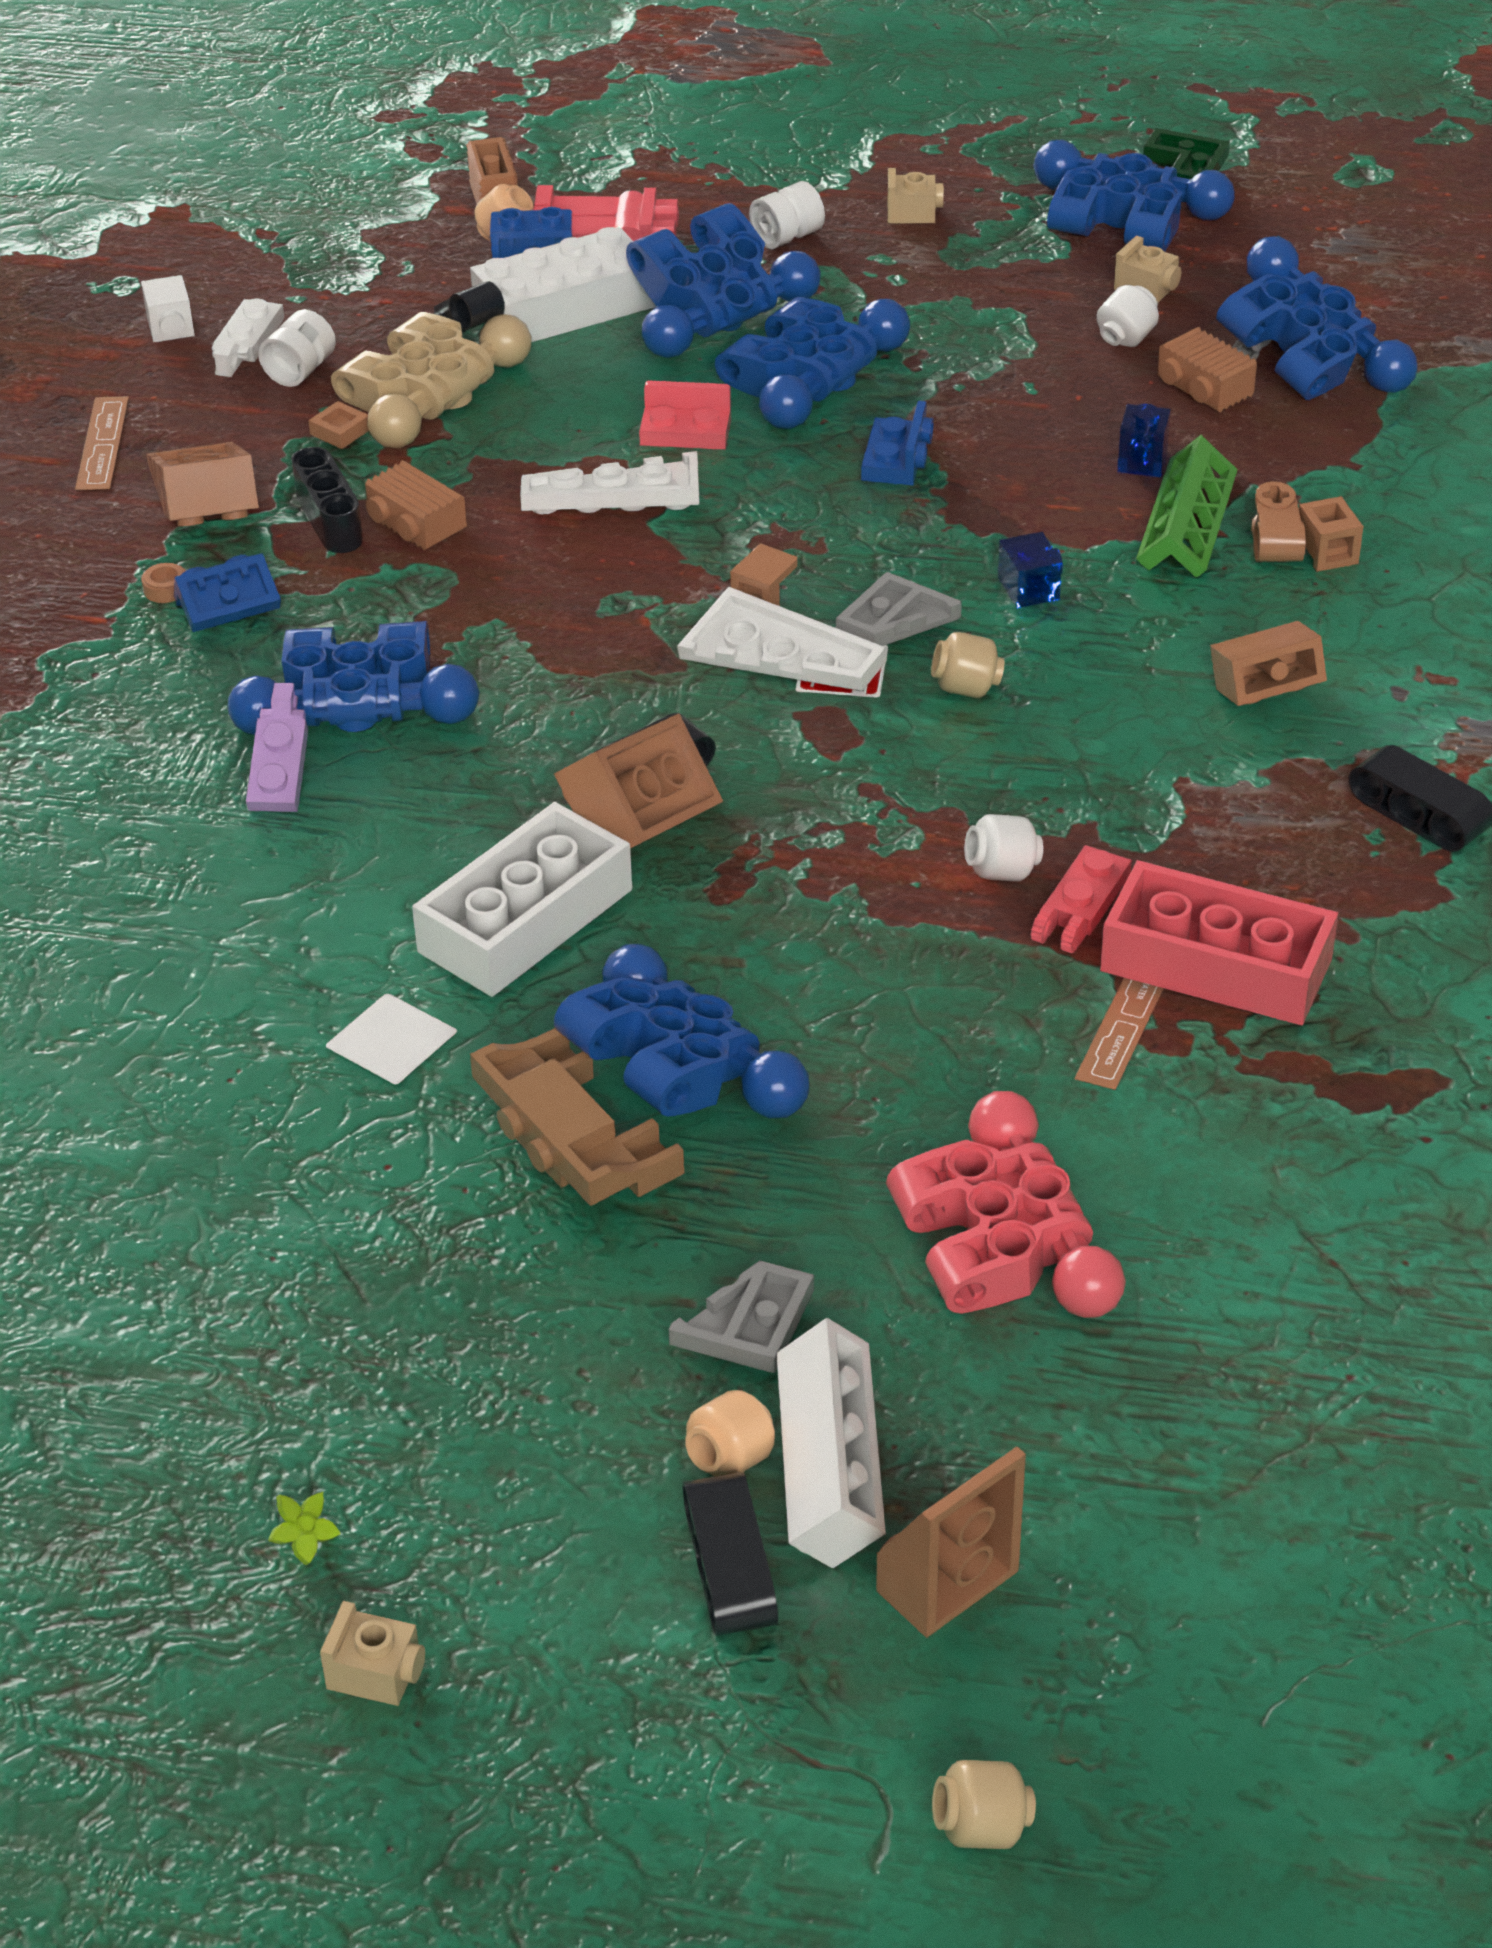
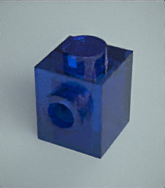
M1127 404L1120 427L1117 472L1161 477L1168 450L1171 409L1159 408L1152 404Z
M1043 532L999 540L998 578L1016 608L1060 600L1061 574L1063 572L1062 557L1060 551L1051 546Z

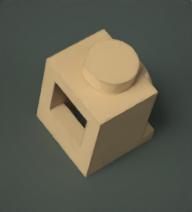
M888 168V223H935L936 208H943V183H935V175H926L921 172L896 175V168Z
M1135 236L1116 254L1114 290L1124 285L1142 286L1153 294L1158 303L1170 291L1175 290L1179 284L1182 273L1181 267L1178 266L1179 256L1166 253L1158 247L1144 246V238Z
M343 1601L320 1650L326 1689L399 1706L408 1682L415 1684L424 1666L425 1647L418 1643L416 1625L356 1611L355 1603Z

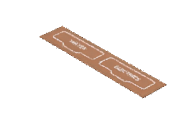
M129 396L95 397L75 490L110 489Z
M1123 978L1074 1078L1075 1080L1116 1090L1164 988Z

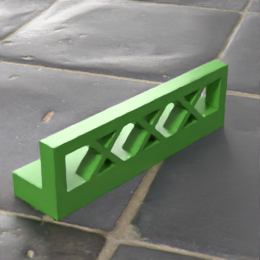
M1202 435L1169 460L1136 557L1147 570L1152 569L1169 555L1175 557L1196 578L1207 570L1238 469ZM1211 467L1220 475V478H1215ZM1201 488L1205 489L1210 503H1207ZM1193 513L1197 514L1202 528L1198 527ZM1183 539L1189 540L1193 551L1182 542Z

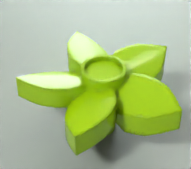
M323 1492L307 1498L301 1507L294 1499L288 1496H276L278 1511L286 1522L279 1524L272 1530L268 1541L281 1545L292 1542L294 1555L303 1564L307 1565L312 1561L317 1552V1542H325L341 1534L333 1522L319 1518L324 1504Z

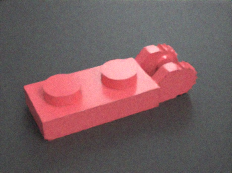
M1085 845L1051 896L1040 909L1039 914H1037L1031 929V939L1043 944L1047 941L1055 927L1059 925L1065 927L1061 935V950L1074 953L1085 936L1092 934L1126 883L1131 873L1132 860Z

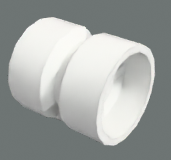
M800 181L779 190V192H773L754 200L750 206L749 217L750 223L765 242V247L775 249L791 242L794 237L801 238L821 229L825 221V211L816 189L808 182Z
M306 309L298 310L260 345L258 351L259 361L264 371L272 380L288 387L298 386L334 351L336 345L335 334L329 323L316 312Z

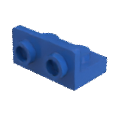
M546 207L541 210L520 211L516 208H507L491 213L490 238L492 258H506L523 253L529 248L550 246L560 243L563 239L572 237V211L570 209L561 210L557 207Z
M917 401L912 421L903 420L899 417H875L861 466V481L914 485L917 469H925L927 444H931L933 437L934 419L926 417V401Z
M263 553L253 556L238 555L230 558L224 564L209 568L194 567L174 577V599L177 606L182 605L192 632L280 608L281 598Z

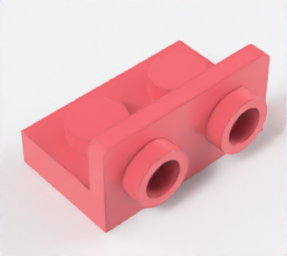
M671 381L645 382V408L639 430L640 446L726 450L731 425L730 385Z

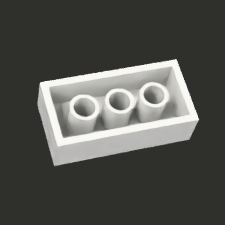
M620 226L602 228L597 233L579 238H566L560 243L542 248H529L523 253L506 258H492L484 264L470 267L472 287L486 281L493 282L503 295L505 302L504 314L514 315L527 325L532 336L531 342L656 307L628 264L626 249L627 245L633 242V240Z
M553 802L412 906L417 952L493 997L632 890L630 843L557 802Z

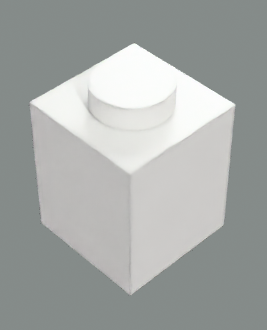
M182 275L141 281L146 315L153 342L194 336L190 303Z

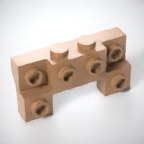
M556 1028L516 1044L491 1043L470 1054L473 1079L501 1108L497 1111V1119L504 1134L510 1140L517 1139L527 1150L530 1161L539 1172L546 1171L560 1188L570 1184L590 1206L627 1187L637 1197H640L684 1174L683 1149L678 1143L665 1148L659 1142V1125L653 1118L615 1137V1121L581 1086L594 1079L593 1059L583 1051L575 1054L570 1049V1041L559 1033Z

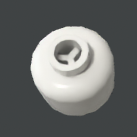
M1138 285L1118 287L1097 311V323L1102 338L1113 346L1121 344L1128 347H1136L1158 323V304L1153 294L1146 288Z
M987 814L978 820L976 826L972 825L966 834L964 845L965 859L968 865L973 866L974 871L981 878L1022 881L1029 876L1034 865H1038L1041 862L1043 840L1040 835H1036L1034 826L1025 817Z

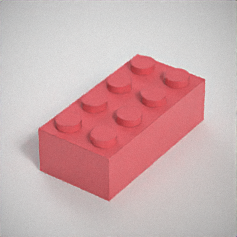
M1137 860L1104 923L1100 971L1303 1026L1332 961L1339 912Z

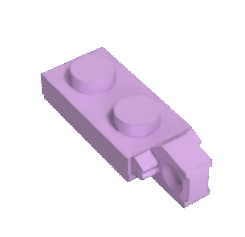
M274 683L271 699L272 709H261L260 718H257L246 797L249 811H298L308 726L305 710H297L298 696H295L294 683Z

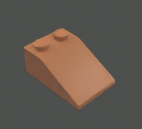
M233 442L146 454L164 514L170 521L177 520L178 526L204 523L203 516L220 513L222 520L244 518L248 516V509L259 508L251 454Z
M676 714L602 748L554 773L562 789L563 796L574 813L630 843V848L723 802L680 714Z
M1019 1447L1009 1451L922 1512L900 1533L888 1539L877 1553L876 1591L926 1638L1019 1572L1026 1454Z

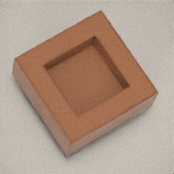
M339 401L308 420L310 435L340 449L350 445L369 431L367 426L368 414Z

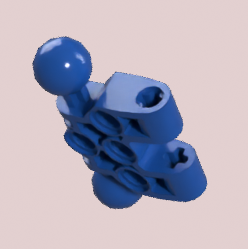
M1051 140L1036 152L1033 163L1036 178L1044 186L1056 190L1049 206L1047 217L1048 229L1088 237L1096 224L1106 223L1115 228H1125V245L1135 236L1144 238V246L1158 247L1164 252L1179 228L1181 202H1186V207L1195 217L1201 220H1217L1232 208L1235 199L1233 183L1225 174L1217 170H1203L1192 179L1177 177V168L1168 166L1164 169L1158 168V164H1153L1149 157L1139 153H1129L1121 157L1116 156L1114 159L1109 158L1108 154L1098 153L1095 160L1082 158L1081 153L1072 143L1065 140Z
M731 203L721 205L692 218L690 230L692 238L699 248L697 253L688 251L668 229H662L630 242L626 249V258L632 272L656 305L643 320L641 336L650 351L665 358L679 356L688 349L693 341L694 333H698L703 337H709L720 330H737L744 321L756 317L760 313L772 310L776 306L778 297L786 302L796 297L810 298L817 292L820 285L821 271L816 260L801 251L784 252L773 262L770 274L768 275L760 265L765 242L742 212Z
M1280 236L1264 237L1258 240L1249 250L1247 256V273L1253 282L1230 295L1220 306L1216 319L1246 347L1255 346L1266 340L1278 342L1279 347L1285 353L1277 362L1275 373L1305 400L1318 397L1344 383L1357 353L1365 359L1364 376L1371 387L1380 391L1395 393L1405 390L1416 378L1418 366L1417 357L1409 345L1397 339L1380 342L1373 336L1376 324L1367 317L1361 318V311L1355 306L1356 300L1350 291L1340 286H1333L1327 283L1322 284L1323 278L1317 272L1312 271L1304 275L1298 270L1299 254L1290 241Z
M796 297L767 318L765 321V331L768 337L747 334L721 352L715 359L716 372L725 384L759 397V408L766 421L776 428L792 429L805 422L812 411L813 401L824 400L832 391H842L852 387L856 381L855 374L875 359L877 351L889 352L900 347L909 335L910 319L906 309L892 299H878L868 303L860 313L858 325L844 321L839 306L815 299Z
M427 621L379 624L378 638L370 643L352 641L337 645L334 627L291 629L285 631L281 660L285 683H294L295 696H298L297 710H305L307 726H319L320 722L329 721L330 725H336L341 730L358 732L372 727L376 722H381L382 718L392 717V721H403L404 711L424 709L426 715L439 723L454 724L465 721L475 711L479 702L480 691L472 673L462 666L444 664L433 667L430 670V637ZM252 676L242 679L232 689L228 697L227 709L231 720L237 728L246 734L255 735L257 718H260L261 709H272L274 683L277 682L269 677Z
M626 944L612 952L602 969L603 982L569 995L556 1011L554 1017L556 1030L592 1059L604 1060L621 1056L631 1057L624 1071L625 1085L666 1117L691 1113L716 1105L722 1083L739 1076L742 1078L743 1097L751 1109L769 1119L789 1117L802 1108L810 1092L809 1073L799 1058L785 1051H764L759 1053L760 1042L758 1037L748 1029L741 1027L740 1023L732 1018L733 1009L728 1002L713 995L695 992V989L683 980L668 982L667 965L656 950L643 944Z

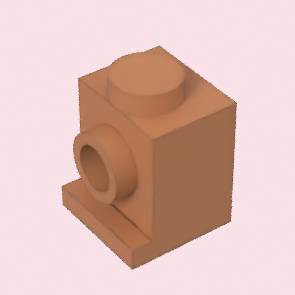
M1342 496L1299 504L1300 518L1305 527V547L1314 559L1313 568L1316 572L1359 564L1364 526Z

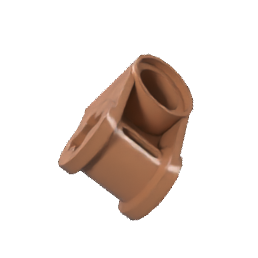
M1275 481L1260 485L1256 489L1255 494L1257 515L1252 519L1251 525L1255 561H1303L1305 555V527L1300 518L1294 489L1285 483Z

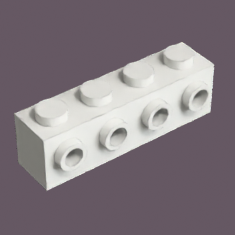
M825 1318L777 1352L789 1544L834 1568L885 1535L886 1531L869 1343L829 1318Z

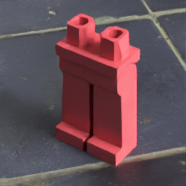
M537 185L533 210H541L546 207H557L561 210L570 209L572 211V237L579 238L597 233L602 228H615L619 226L633 241L662 229L670 230L677 237L676 227L679 224L678 199H657L656 187L644 188L643 194L637 191H627L619 197L554 196L553 185Z

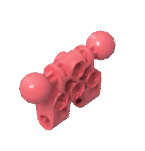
M1012 1091L991 1092L978 1100L971 1112L968 1127L972 1141L962 1140L922 1153L899 1163L888 1174L886 1185L908 1229L917 1233H925L958 1225L967 1228V1231L938 1242L930 1249L925 1261L947 1308L952 1312L960 1314L969 1313L1029 1296L1043 1273V1267L1056 1263L1058 1264L1054 1271L1052 1285L1057 1301L1068 1313L1083 1318H1096L1112 1311L1118 1305L1126 1285L1121 1262L1110 1251L1097 1246H1089L1093 1237L1092 1227L1070 1189L1068 1174L1056 1165L1046 1146L1034 1143L1039 1123L1034 1106L1024 1096Z

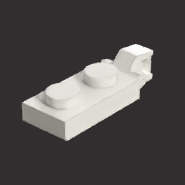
M263 299L243 300L212 346V354L216 364V375L232 377L242 361L255 362L259 356L260 345L278 329L284 320L283 304L270 303Z

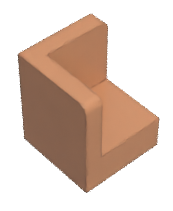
M760 543L730 571L731 588L780 606L779 584L797 568V557Z

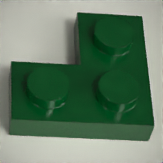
M1155 128L1144 145L1143 155L1149 157L1152 162L1159 166L1177 168V177L1192 179L1203 170L1219 171L1229 156L1230 141Z

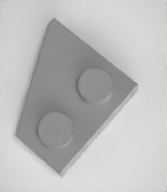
M886 572L836 617V628L884 646L958 620L961 617L962 601Z
M758 1261L740 1274L739 1279L734 1284L724 1286L706 1298L707 1308L687 1323L681 1318L675 1320L669 1327V1345L775 1373L778 1368L777 1352L789 1344L814 1292V1275Z

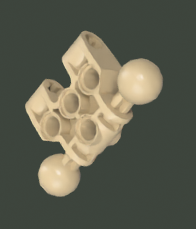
M420 312L389 333L387 343L393 355L364 351L333 372L331 383L336 394L344 402L368 412L367 426L374 440L384 447L399 449L411 444L421 430L422 418L432 420L441 415L446 409H456L467 405L472 400V391L493 376L494 365L510 368L522 363L531 350L532 336L527 325L514 315L500 314L488 319L480 330L479 344L463 338L460 322L440 315Z

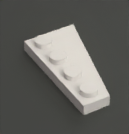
M697 451L682 453V461L665 464L662 456L643 458V466L629 469L620 466L618 462L601 464L600 467L593 470L592 474L583 475V471L579 468L522 475L520 492L521 511L532 510L537 514H550L559 509H576L580 512L591 513L599 511L601 508L620 507L626 511H639L649 506H665L668 509L680 510L690 505H699Z
M728 587L677 645L679 659L863 691L887 661L886 647L731 587Z

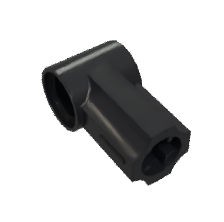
M486 281L457 292L449 299L434 306V314L460 322L462 334L486 323L488 319L504 314L505 310L503 295L500 289L491 281Z

